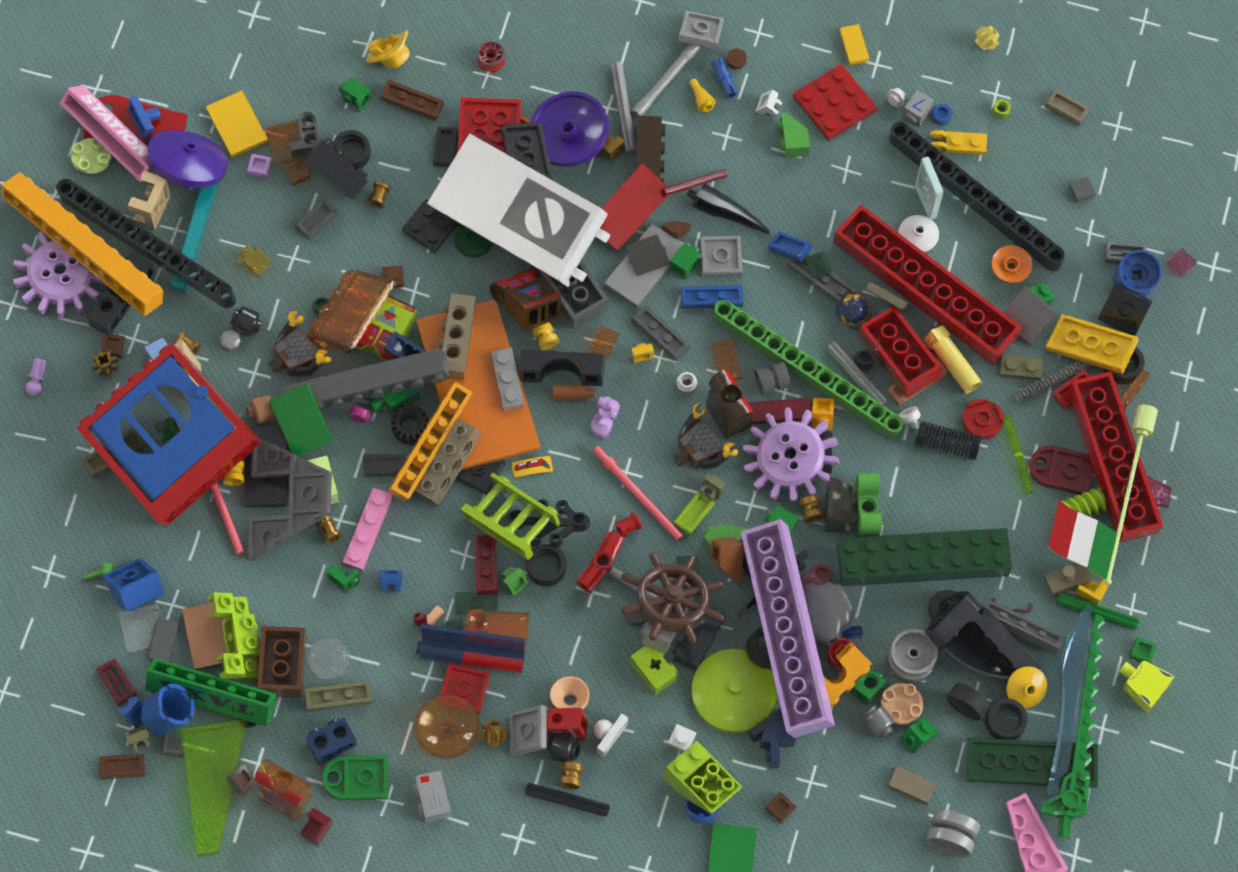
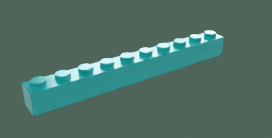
M218 183L210 187L199 188L198 200H195L194 203L195 210L191 213L192 220L188 223V233L184 236L185 243L181 246L182 254L194 262ZM176 276L171 280L170 286H172L173 292L186 294L188 287L186 283Z

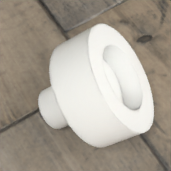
M914 406L903 410L898 416L902 418L903 424H909L911 428H915L919 425L917 419L921 414L918 408Z

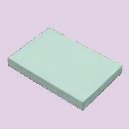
M929 157L922 158L915 188L928 218L932 220L937 218L944 191Z

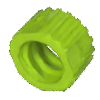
M999 99L993 105L992 113L997 119H1004L1010 114L1011 105L1008 101ZM1002 106L1006 111L1000 112L997 107Z

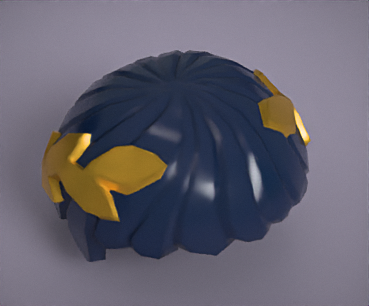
M847 294L841 297V300L836 305L837 317L848 326L862 324L867 319L870 311L868 301L859 294Z

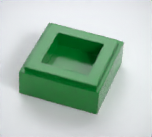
M1136 637L1130 659L1139 662L1146 661L1151 664L1157 644Z

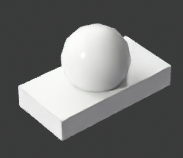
M621 714L614 725L605 719L595 723L593 733L597 739L602 740L597 747V754L603 758L609 752L628 725V717Z

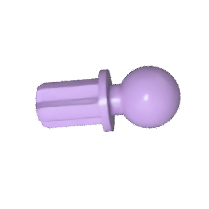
M35 358L31 374H28L29 377H32L25 386V391L29 396H38L42 391L40 379H45L43 374L46 366V361L43 359Z

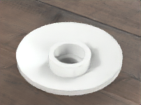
M922 215L906 218L901 223L898 231L899 234L923 252L931 250L937 244L939 238L937 225L930 218ZM916 229H921L923 232L918 233Z

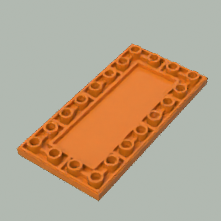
M495 300L476 304L464 380L448 378L444 379L441 383H434L440 403L454 382L473 392L458 418L475 427L482 436L461 470L541 450L518 371L517 375L524 407L503 411L491 351L510 348V344ZM444 312L416 319L424 350L430 351L439 348L440 338H444L445 334L442 331L443 319H447L448 313ZM457 315L454 317V319L461 320L464 318L461 315ZM453 334L451 336V338L458 339L460 337V335ZM455 353L448 354V357L455 358L457 356V354Z

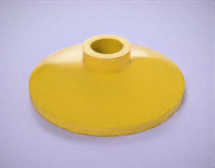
M1031 666L1021 667L1014 671L1006 685L1007 697L1018 701L1025 709L1039 704L1047 691V681L1044 674ZM1032 686L1031 691L1027 693L1028 687Z

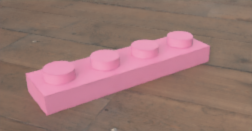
M376 488L372 489L342 563L344 566L363 572L393 499V494Z

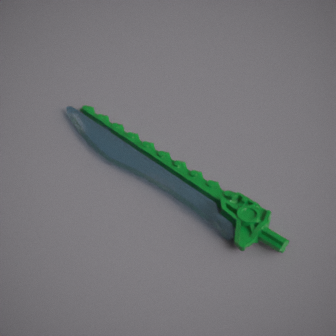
M1087 605L1072 628L1058 669V733L1045 794L1048 801L1043 803L1040 812L1041 814L1046 813L1048 816L1058 818L1057 838H1060V840H1069L1071 821L1087 814L1089 779L1091 777L1089 772L1085 770V767L1092 761L1091 754H1088L1086 750L1094 743L1093 738L1088 735V732L1095 727L1094 719L1092 720L1090 715L1097 709V706L1091 698L1099 691L1093 681L1100 675L1099 668L1094 665L1102 657L1101 652L1096 647L1103 641L1102 634L1098 632V629L1105 624L1104 618L1095 614L1090 644L1087 643L1092 610L1091 605ZM1085 653H1088L1071 773L1062 780L1059 794L1056 796L1059 780L1068 772Z

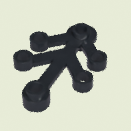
M545 499L538 500L544 506H549ZM560 500L556 503L557 512L565 514L568 518H561L557 515L560 521L559 526L549 521L535 537L538 539L531 541V546H539L542 543L543 537L559 527H565L558 533H552L549 536L550 545L552 547H559L563 543L562 539L574 531L583 532L587 530L590 526V519L583 512L575 513L569 507L566 500ZM521 510L510 512L508 515L510 524L521 513ZM527 517L518 529L523 528L524 525L534 526L541 517Z

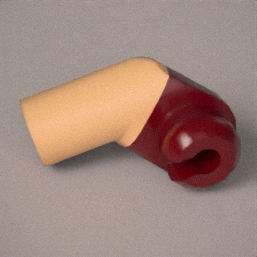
M436 605L430 614L423 615L417 612L413 615L414 624L418 627H421V624L435 625L443 615L444 610Z

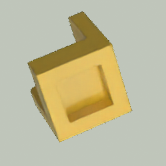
M1103 579L1100 585L1092 581L1082 586L1079 585L1074 595L1098 605L1109 585H1106Z

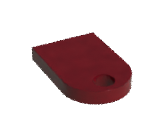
M1044 446L1036 450L1032 455L1029 471L1032 478L1042 486L1082 495L1083 492H1089L1093 466L1087 453L1056 446ZM1036 460H1042V461H1044L1045 464H1046V467H1044V468H1038V467H1036L1035 461H1036Z

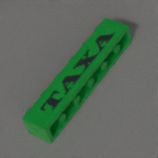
M154 658L146 670L145 691L155 693L168 684H178L186 689L185 693L190 699L194 700L196 706L266 727L275 713V693Z

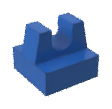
M381 570L380 583L383 592H387L389 584H394L396 587L395 591L400 592L402 570Z
M134 696L133 698L129 697L127 700L128 704L124 708L121 707L118 711L136 728L142 721L140 712L143 703Z

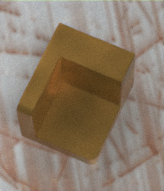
M608 134L607 140L599 152L611 162L625 149L624 140L619 135L614 138Z

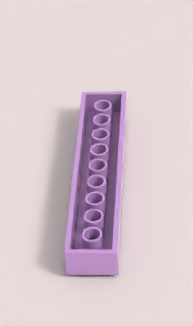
M779 519L742 531V540L786 732L796 738L835 726L789 527Z

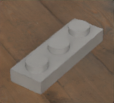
M512 348L491 351L503 411L523 408L524 403Z

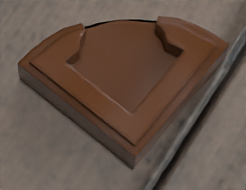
M679 221L669 222L662 225V230L672 237L679 239L691 230V224Z

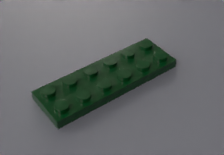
M968 737L967 782L1061 786L1062 780L1071 773L1075 743ZM1092 744L1086 750L1088 754H1091L1092 761L1085 767V770L1089 772L1091 777L1089 779V788H1097L1098 744Z

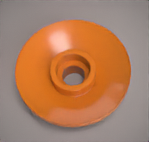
M1014 245L998 249L993 255L991 263L994 274L1006 283L1024 281L1030 275L1033 265L1028 252ZM1012 265L1015 269H1009L1007 266Z

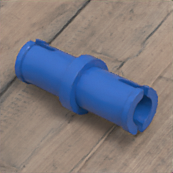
M720 57L719 61L717 58L711 61V65L716 73L717 83L721 84L725 97L730 98L731 96L732 98L736 96L738 92L731 80L732 75L727 71L723 62V58Z

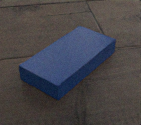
M780 231L768 244L770 251L802 262L813 248L810 242Z

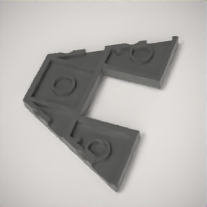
M260 439L262 443L252 451L251 477L258 479L290 476L288 515L250 518L248 559L251 561L256 560L331 513L332 472L263 439Z

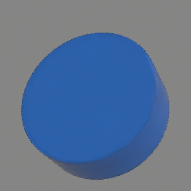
M945 104L936 105L932 110V120L938 125L949 123L952 117L951 108Z

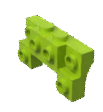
M214 592L207 597L208 601L214 602L215 608L210 613V616L225 618L222 620L226 653L217 657V661L223 662L224 671L219 674L220 678L254 682L258 679L257 657L260 655V643L257 634L258 626L255 622L254 614H249L247 597H233L232 593Z

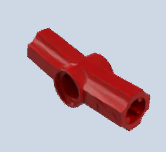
M613 531L607 532L592 562L576 581L581 589L592 593L603 577L611 571L612 564L624 542V538L620 534ZM600 560H605L608 562V564L605 566H600L597 562Z

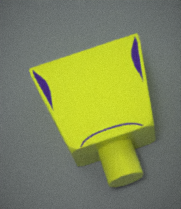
M1126 661L1119 670L1121 674L1128 678L1123 687L1124 691L1146 713L1150 711L1174 679L1173 675L1146 661H1142L1137 669Z

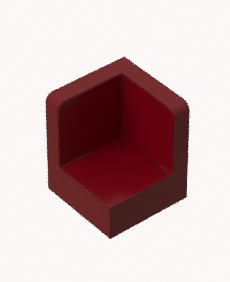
M312 808L308 814L309 820L300 834L319 846L332 826V820L330 817Z

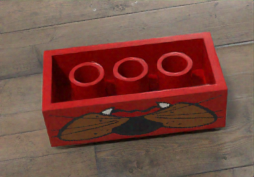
M895 306L860 325L859 337L906 398L941 378L942 366Z

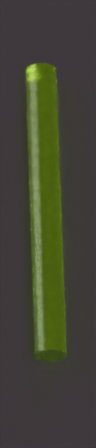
M1007 415L1004 416V422L1026 494H1031L1034 491L1012 416Z

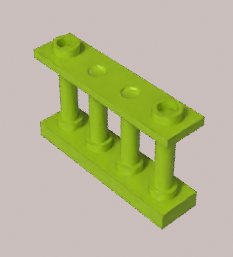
M492 473L490 476L494 487L477 506L471 507L466 503L461 508L465 520L526 560H529L534 555L530 547L531 541L549 521L556 526L560 525L558 513L553 507L544 506L513 486L506 477L502 475L499 477ZM501 491L508 494L510 497L493 516L488 518L484 515L483 511ZM517 501L525 505L526 507L508 527L503 528L499 525V521ZM533 511L542 516L524 537L519 538L515 535L514 532Z

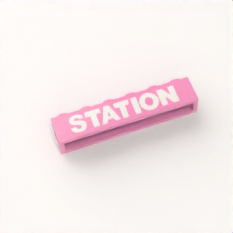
M84 85L67 89L59 104L139 182H144L141 180L143 171L158 175L147 161V146Z

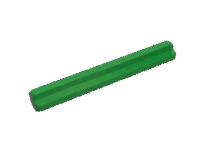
M1063 593L1058 595L1056 601L1057 605L1093 617L1095 614H1098L1105 621L1136 630L1139 624V618Z

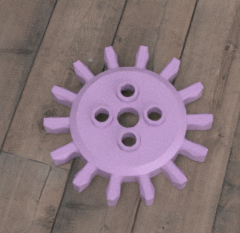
M42 231L38 232L39 242L42 244L41 247L35 250L28 244L24 243L22 245L25 254L31 257L29 262L14 260L13 265L16 270L27 271V276L13 279L15 288L31 286L32 289L22 296V300L26 305L38 296L41 299L37 308L40 315H44L49 304L57 305L56 310L59 318H64L65 305L74 303L76 310L80 314L83 313L84 307L80 299L87 295L91 299L98 301L99 293L91 287L93 283H105L54 241L48 242L46 235ZM57 255V257L54 259L50 258L51 256ZM71 260H76L75 264H70L69 262ZM58 266L66 268L62 274H57L54 271ZM46 272L50 273L48 277H44L43 274ZM69 278V281L63 282V279Z
M790 407L785 408V422L776 424L774 417L770 413L765 415L766 421L771 427L766 433L752 426L750 431L754 437L760 439L759 445H743V451L749 455H757L758 461L745 465L744 469L746 473H752L757 470L762 471L763 475L753 484L757 490L763 488L767 482L774 484L770 493L772 500L776 501L781 489L784 488L790 489L789 497L792 503H797L798 488L805 486L810 495H817L816 489L811 482L817 477L825 483L830 484L832 482L829 474L823 472L822 469L824 464L839 465L838 457L825 455V449L838 445L836 437L821 441L819 436L829 427L825 420L812 429L808 426L812 418L810 410L804 412L801 422L793 421V413ZM784 436L790 437L787 442H783L782 438ZM807 445L808 449L806 451H801V446ZM794 449L796 451L795 457L792 459L786 458V450ZM778 454L779 459L773 460L772 456ZM796 463L798 464V467L796 469H791V464Z

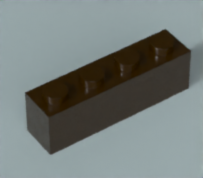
M637 116L636 170L643 163L660 179V173H664V160H661V154H665V142H661V136H665V124H662V117Z

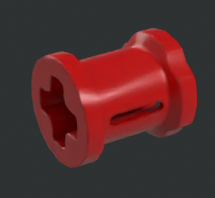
M634 512L630 513V516L622 521L617 520L614 522L618 533L623 538L636 529H642L641 522Z

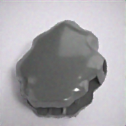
M825 582L821 585L814 583L803 585L815 643L827 646L835 644L840 640L842 632L851 627L852 618L855 615L848 596L841 585H834L830 582Z

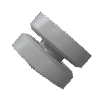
M910 629L903 631L896 636L891 645L888 657L890 670L898 679L904 682L916 683L923 681L931 674L935 666L938 648L922 630Z
M935 810L931 822L934 828L929 829L925 840L926 843L932 848L948 855L970 857L975 845L972 839L977 838L980 824L973 818L955 811Z

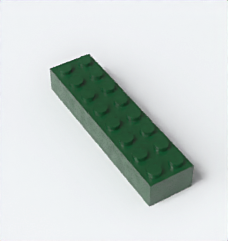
M1007 528L839 538L837 543L841 586L1009 576L1012 569Z

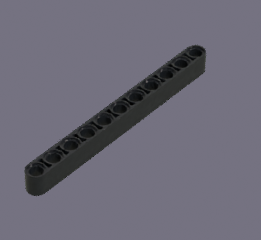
M896 122L892 125L889 141L895 148L919 167L922 158H933L934 160L931 163L940 184L1016 245L1027 251L1031 257L1046 269L1057 271L1061 268L1065 258L1064 250L907 124ZM895 133H901L903 136H897ZM911 145H916L918 148H912ZM941 170H947L949 173H944ZM957 182H962L965 185H958ZM977 194L980 198H975L972 195ZM987 207H994L996 210L993 211ZM1004 219L1010 220L1011 223L1004 222ZM1019 232H1025L1027 235H1021ZM1035 244H1039L1043 248H1037ZM1050 257H1056L1058 261H1054Z
M62 179L57 183L56 190L65 204L219 306L231 308L235 305L236 296L228 283L72 180ZM149 241L148 244L142 245L144 242ZM160 252H165L163 255L158 256ZM181 262L180 265L174 266L175 263ZM197 272L195 276L189 277L192 273ZM213 283L211 287H205L207 284ZM224 294H229L226 298H221Z

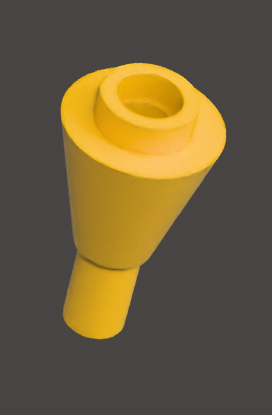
M692 79L689 83L694 90L698 111L708 112L712 110L716 100L699 85L697 79Z

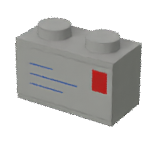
M441 770L415 776L416 783L412 784L415 797H420L421 804L417 805L420 817H424L426 823L451 817Z

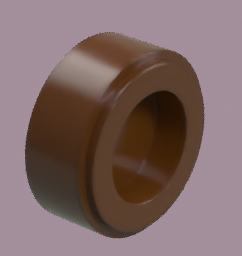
M738 48L730 50L727 55V64L733 69L743 68L747 62L746 53Z

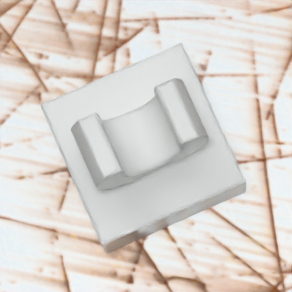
M770 90L761 94L755 112L760 115L769 113L774 116L778 114L779 111L774 108V105L778 107L782 104L777 99L779 93Z

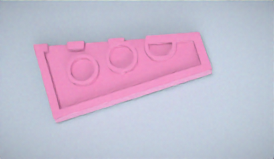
M1024 793L1008 801L1006 807L1024 872H1067V865L1027 794Z

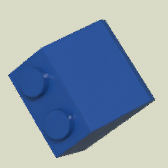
M141 558L102 576L115 601L126 612L135 610L140 605L154 601L158 596L164 594L158 572Z

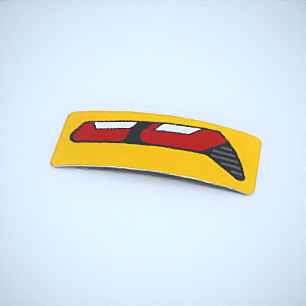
M550 456L530 458L511 463L514 478L553 471Z

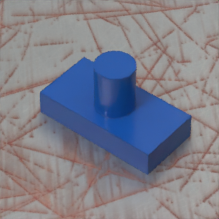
M137 96L130 97L127 110L143 141L149 140L154 129L151 121L160 119V112L157 107L144 110Z

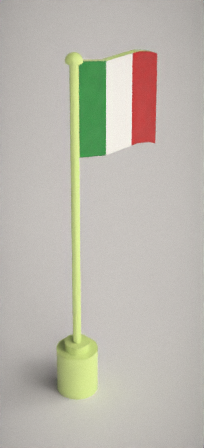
M1138 405L1132 431L1139 438L1117 532L1100 521L1071 509L1060 500L1056 510L1048 548L1060 557L1089 569L1103 578L1106 585L1112 583L1110 580L1142 440L1153 434L1158 410L1150 405Z

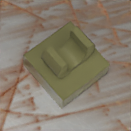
M709 472L704 478L700 495L702 496L707 491L711 494L709 496L710 502L715 497L719 499L724 493L726 484Z
M144 725L124 732L129 745L132 744L136 752L139 751L137 747L139 741H144L146 747H149L150 744L147 737L150 736Z

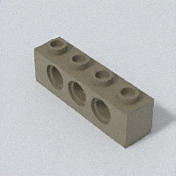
M451 293L450 301L446 300L445 313H448L447 319H443L442 331L445 334L444 338H440L439 348L446 354L450 379L464 380L476 309V296ZM457 315H461L464 317L461 320L454 319V317ZM453 334L460 335L458 339L451 338ZM455 353L457 354V356L455 358L448 357V354Z
M458 418L416 486L415 491L421 497L439 506L482 434L475 427Z

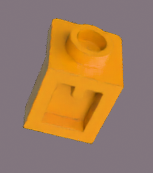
M814 398L812 429L824 420L829 426L827 430L833 429L834 399Z

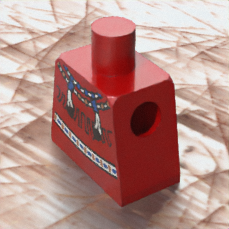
M550 708L548 710L546 730L551 738L556 734H566L575 737L577 740L586 741L588 719L582 708Z

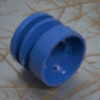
M1143 250L1132 251L1117 265L1114 270L1113 281L1114 284L1118 283L1145 297L1159 283L1162 268L1159 260L1150 252ZM1138 274V278L1134 280L1132 277Z

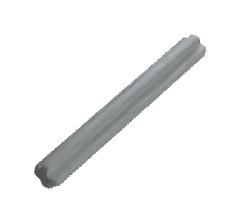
M620 62L611 64V71L625 152L632 154L636 152L637 147L623 65Z

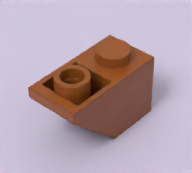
M735 537L711 540L710 560L729 579L736 584H741L744 573L742 566L745 554L744 544Z

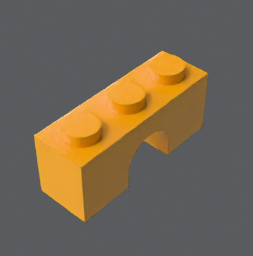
M851 642L836 656L843 667L841 675L836 679H828L823 675L830 707H833L839 701V696L844 691L848 692L854 686V681L859 676H864L870 670L869 666L872 664Z

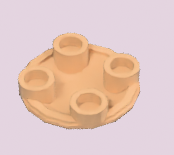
M896 683L884 691L881 706L893 717L895 724L908 725L916 721L921 715L923 698L913 684Z

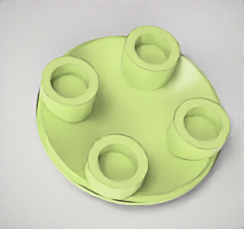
M95 138L84 139L72 146L71 161L80 172L96 174L105 170L111 162L112 154Z

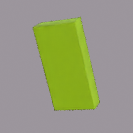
M698 491L674 521V525L691 537L715 506L716 502H710L706 495L703 494L701 496L700 491Z

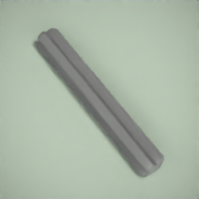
M832 342L827 347V351L867 395L884 405L886 398L839 345L836 342Z

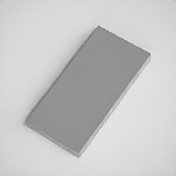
M652 223L605 281L604 286L638 308L670 268V260L683 243Z

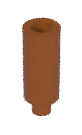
M553 385V400H586V397H594V389H586L585 385Z

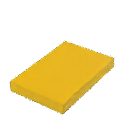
M243 91L206 106V110L231 158L268 142V138Z

